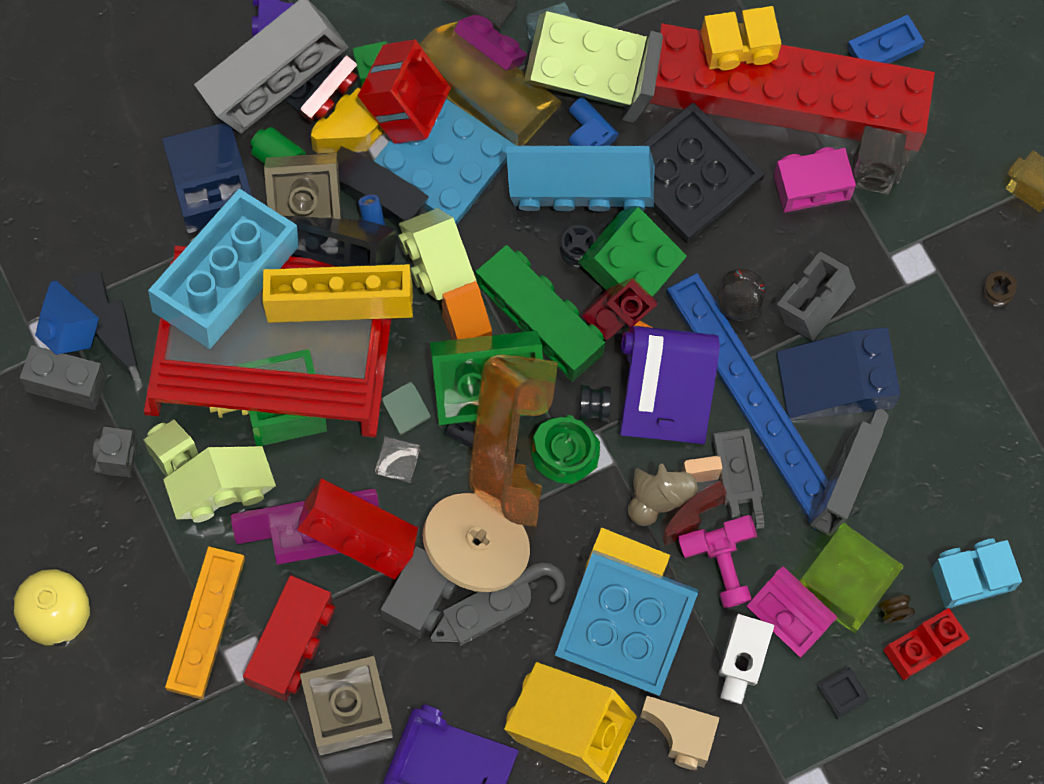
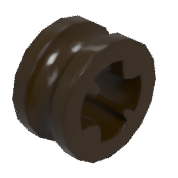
M993 272L985 282L984 296L989 303L995 306L1007 305L1014 298L1017 282L1008 272ZM995 282H1000V286L1002 283L1007 285L1004 295H1000L1001 291L998 294L993 291Z
M909 595L897 596L878 604L879 610L885 613V616L882 618L884 624L902 621L915 615V610L908 605L911 601Z

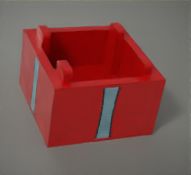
M414 39L382 45L357 96L395 144L428 138L451 87L417 40Z

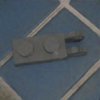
M750 429L713 433L712 439L715 454L721 458L722 463L720 480L725 506L728 505L729 519L734 520L742 517L738 504L750 502L751 517L755 528H764L765 522L761 504L763 495Z

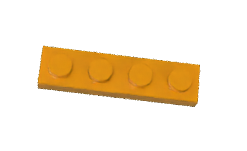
M208 546L165 686L167 691L203 700L244 565V555Z

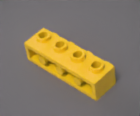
M410 264L263 269V306L267 322L413 318V285Z

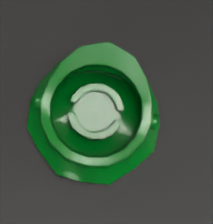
M566 415V417L549 419L540 424L533 436L530 449L538 472L547 479L557 483L572 485L597 468L600 456V441L583 421L574 419L572 415Z

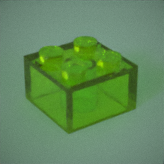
M843 523L800 582L838 617L836 620L856 634L904 566Z

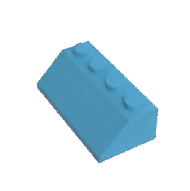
M507 146L509 194L514 206H519L520 210L537 211L540 209V206H554V209L558 211H572L575 209V206H589V209L592 211H608L610 207H624V210L639 207L643 211L645 207H654L655 165L649 146Z

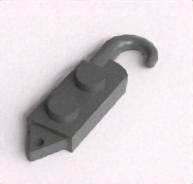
M540 562L525 568L518 580L504 589L492 592H477L443 610V618L433 632L431 641L458 642L461 646L525 612L531 602V591L528 583L543 575H548L555 580L556 590L549 600L551 602L557 601L562 597L566 588L563 572L552 563ZM442 632L444 635L442 637H438L437 633Z

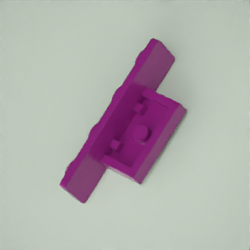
M376 489L351 492V494L379 507ZM305 501L231 515L236 543L242 544L272 538L277 565L341 553L297 531Z

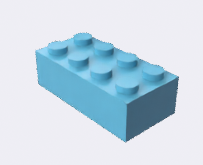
M238 189L148 290L152 312L208 349H211L263 289V269H280L299 247L297 225L243 190Z

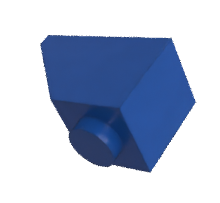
M51 281L42 306L35 336L56 355L89 349L93 342L99 317L58 281Z

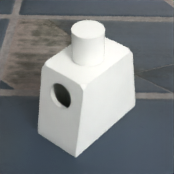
M740 614L734 618L718 673L719 676L726 678L720 696L721 699L742 704L747 684L752 686L757 684L774 629L773 624ZM737 656H743L748 660L746 671L736 668Z

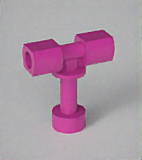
M750 515L724 522V527L707 532L705 529L678 536L685 558H691L704 553H708L709 559L717 558L726 589L725 592L720 593L723 608L740 605L752 600L748 586L740 587L731 553L737 551V543L757 537L756 528Z

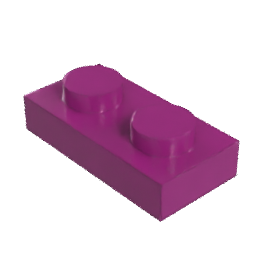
M472 15L461 19L454 29V32L506 71L521 66L528 55L519 48L520 45L515 39L500 34L493 28V24L483 16Z

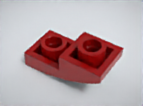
M948 608L923 622L915 630L888 644L883 651L904 681L958 648L970 638Z

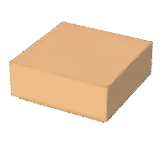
M712 456L686 460L681 472L690 473L696 478L697 482L717 480L722 472L721 458Z

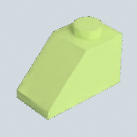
M175 420L168 424L160 423L148 432V437L143 439L147 451L166 477L198 455L194 441Z

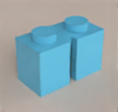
M987 539L976 543L974 551L961 552L960 548H954L939 554L940 558L937 559L931 569L945 609L1011 592L1020 585L1022 579L1008 540L996 543L995 539Z

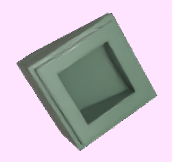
M408 382L381 399L383 410L400 436L431 418L412 382Z

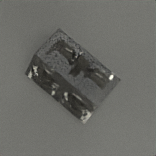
M869 126L864 127L851 168L856 188L889 195L893 183H900L903 170L906 169L910 149L904 148L907 135Z

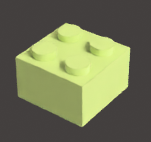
M436 208L399 223L402 234L398 235V240L404 254H409L413 261L414 267H411L410 270L417 288L421 287L425 294L429 293L436 300L443 299V293L476 281L452 216Z

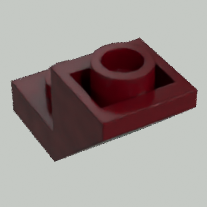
M632 277L608 288L583 311L582 317L589 324L596 326L604 338L608 340L626 323L630 327L638 323L657 306L658 302Z

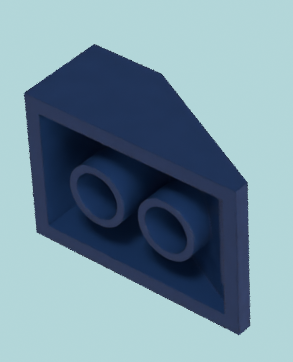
M888 327L852 331L777 351L776 353L786 414L790 420L869 412L878 409H893L900 397Z

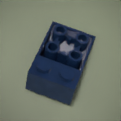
M227 123L162 138L187 233L202 230L238 189L252 196L232 127Z

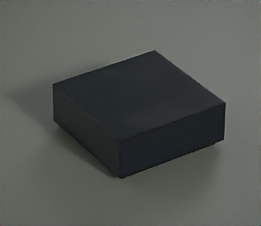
M850 667L817 687L836 719L846 715L870 699Z

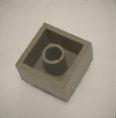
M337 153L266 158L264 173L267 205L269 208L283 217L299 216L342 219Z
M374 656L300 674L319 756L393 738Z

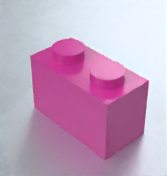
M826 147L811 155H787L780 161H777L773 174L784 213L850 200L856 187L845 148L834 150L832 147Z

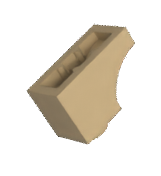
M647 696L640 718L653 723L664 734L670 748L668 757L674 758L676 765L686 769L696 770L697 766L704 768L708 761L719 717Z

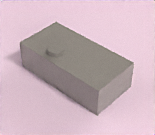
M299 0L194 85L217 117L239 133H243L349 47L319 9L309 0Z

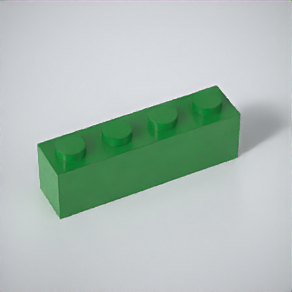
M506 245L475 271V279L479 289L522 332L538 330L542 352L573 382L603 356L605 347L604 336L593 324L587 325L579 317L580 313L572 302L567 299L563 301L554 292L555 287L544 275L538 276L530 268L531 264L523 253L518 250L514 252Z

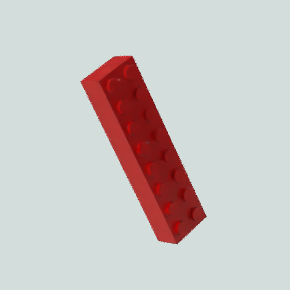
M663 23L661 25L660 33H662L663 41L654 96L649 102L651 104L686 109L694 102L704 113L914 151H919L927 131L935 75L933 71L781 45L778 58L768 64H746V61H742L739 66L731 70L709 69L701 30Z

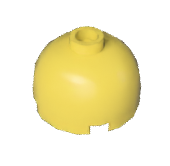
M57 569L41 570L29 575L19 585L14 597V616L19 628L32 641L46 646L74 639L84 629L90 615L89 599L83 585L71 574Z

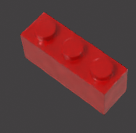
M321 478L304 502L297 531L395 580L413 557L418 527Z
M290 575L243 674L246 685L286 702L290 693L296 694L302 684L300 676L302 672L300 671L306 658L309 660L314 658L320 644V639L316 638L322 625L326 627L329 625L335 612L336 606L332 605L331 592Z

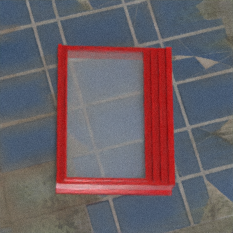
M175 245L173 261H170V265L187 246ZM290 256L280 269L338 266L309 258ZM262 289L211 349H208L166 320L160 318L144 415L159 416L161 402L360 421L362 436L377 437L392 318L268 323L263 306ZM309 349L315 374H308L304 357L273 364L266 358Z

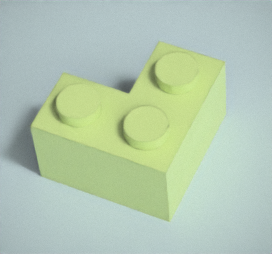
M262 446L208 447L163 479L176 519H192L193 522L206 521L214 516V511L219 507L232 504L233 502H242L244 506L256 504L264 499L263 495L276 486Z

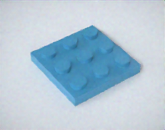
M446 99L427 139L395 144L390 140L375 158L374 162L392 171L428 195L429 199L425 209L431 211L439 208L452 216L457 225L506 164L507 146L516 145Z
M594 550L555 656L660 696L699 590Z

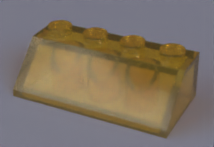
M457 21L434 28L420 43V46L451 87L447 98L516 146H524L560 107L562 101L545 88L524 83L525 73L516 67L506 71L454 32L458 24Z

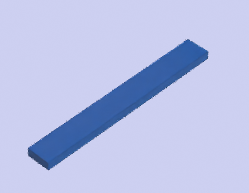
M698 273L667 288L666 294L690 332L718 335L720 350L716 374L811 524L829 480Z

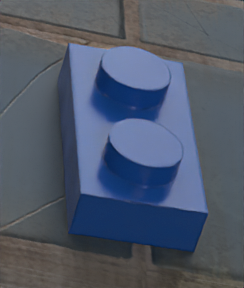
M907 14L849 41L847 49L854 58L889 64L923 48L925 41Z

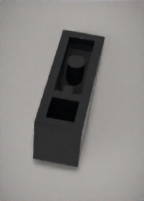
M284 216L297 225L299 247L293 253L294 255L338 267L390 265L395 261L396 228L366 220Z

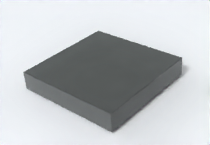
M650 31L647 35L632 103L624 107L623 121L634 123L654 96L663 41L662 33Z

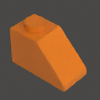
M476 281L442 294V319L452 340L492 336V328Z

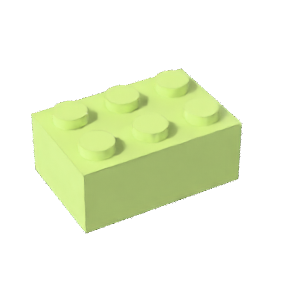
M546 11L540 14L524 83L620 107L629 106L632 103L647 37Z

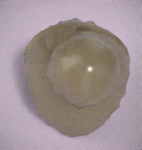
M662 463L659 464L658 473L655 476L636 468L633 479L635 497L628 506V515L637 525L647 526L655 523L659 513L668 512L676 507L680 508L686 501L695 496L698 490L696 478L687 472H679L677 470L675 472H667Z

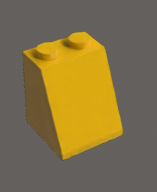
M536 662L532 672L524 679L522 693L516 705L510 709L507 715L504 730L516 742L600 782L607 783L637 716L614 689Z

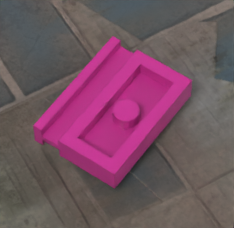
M784 566L775 573L747 605L761 621L773 624V632L800 658L806 654L838 618Z

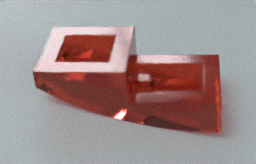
M721 480L699 492L676 513L665 529L662 538L665 546L679 540L678 536L698 531L701 523L698 515L724 503L727 492Z

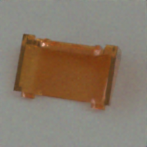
M495 355L485 363L482 372L469 485L475 495L510 522L536 527L542 485L534 484L529 480L526 474V465L514 464L520 414L538 416L545 413L551 407L558 362L510 355Z

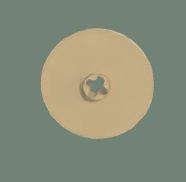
M461 493L446 497L432 508L424 523L423 543L430 561L444 577L460 587L478 592H492L504 589L518 580L528 564L530 544L522 523L506 506L487 496ZM475 538L481 541L478 546L472 543Z

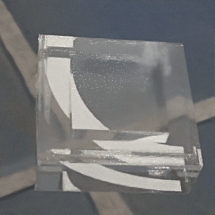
M385 437L375 473L411 483L420 445Z

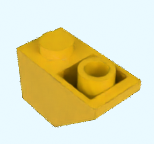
M359 88L351 95H344L336 104L335 111L327 119L322 118L314 125L311 131L312 149L317 154L336 153L341 146L354 152L367 151L385 133L357 96L360 91Z

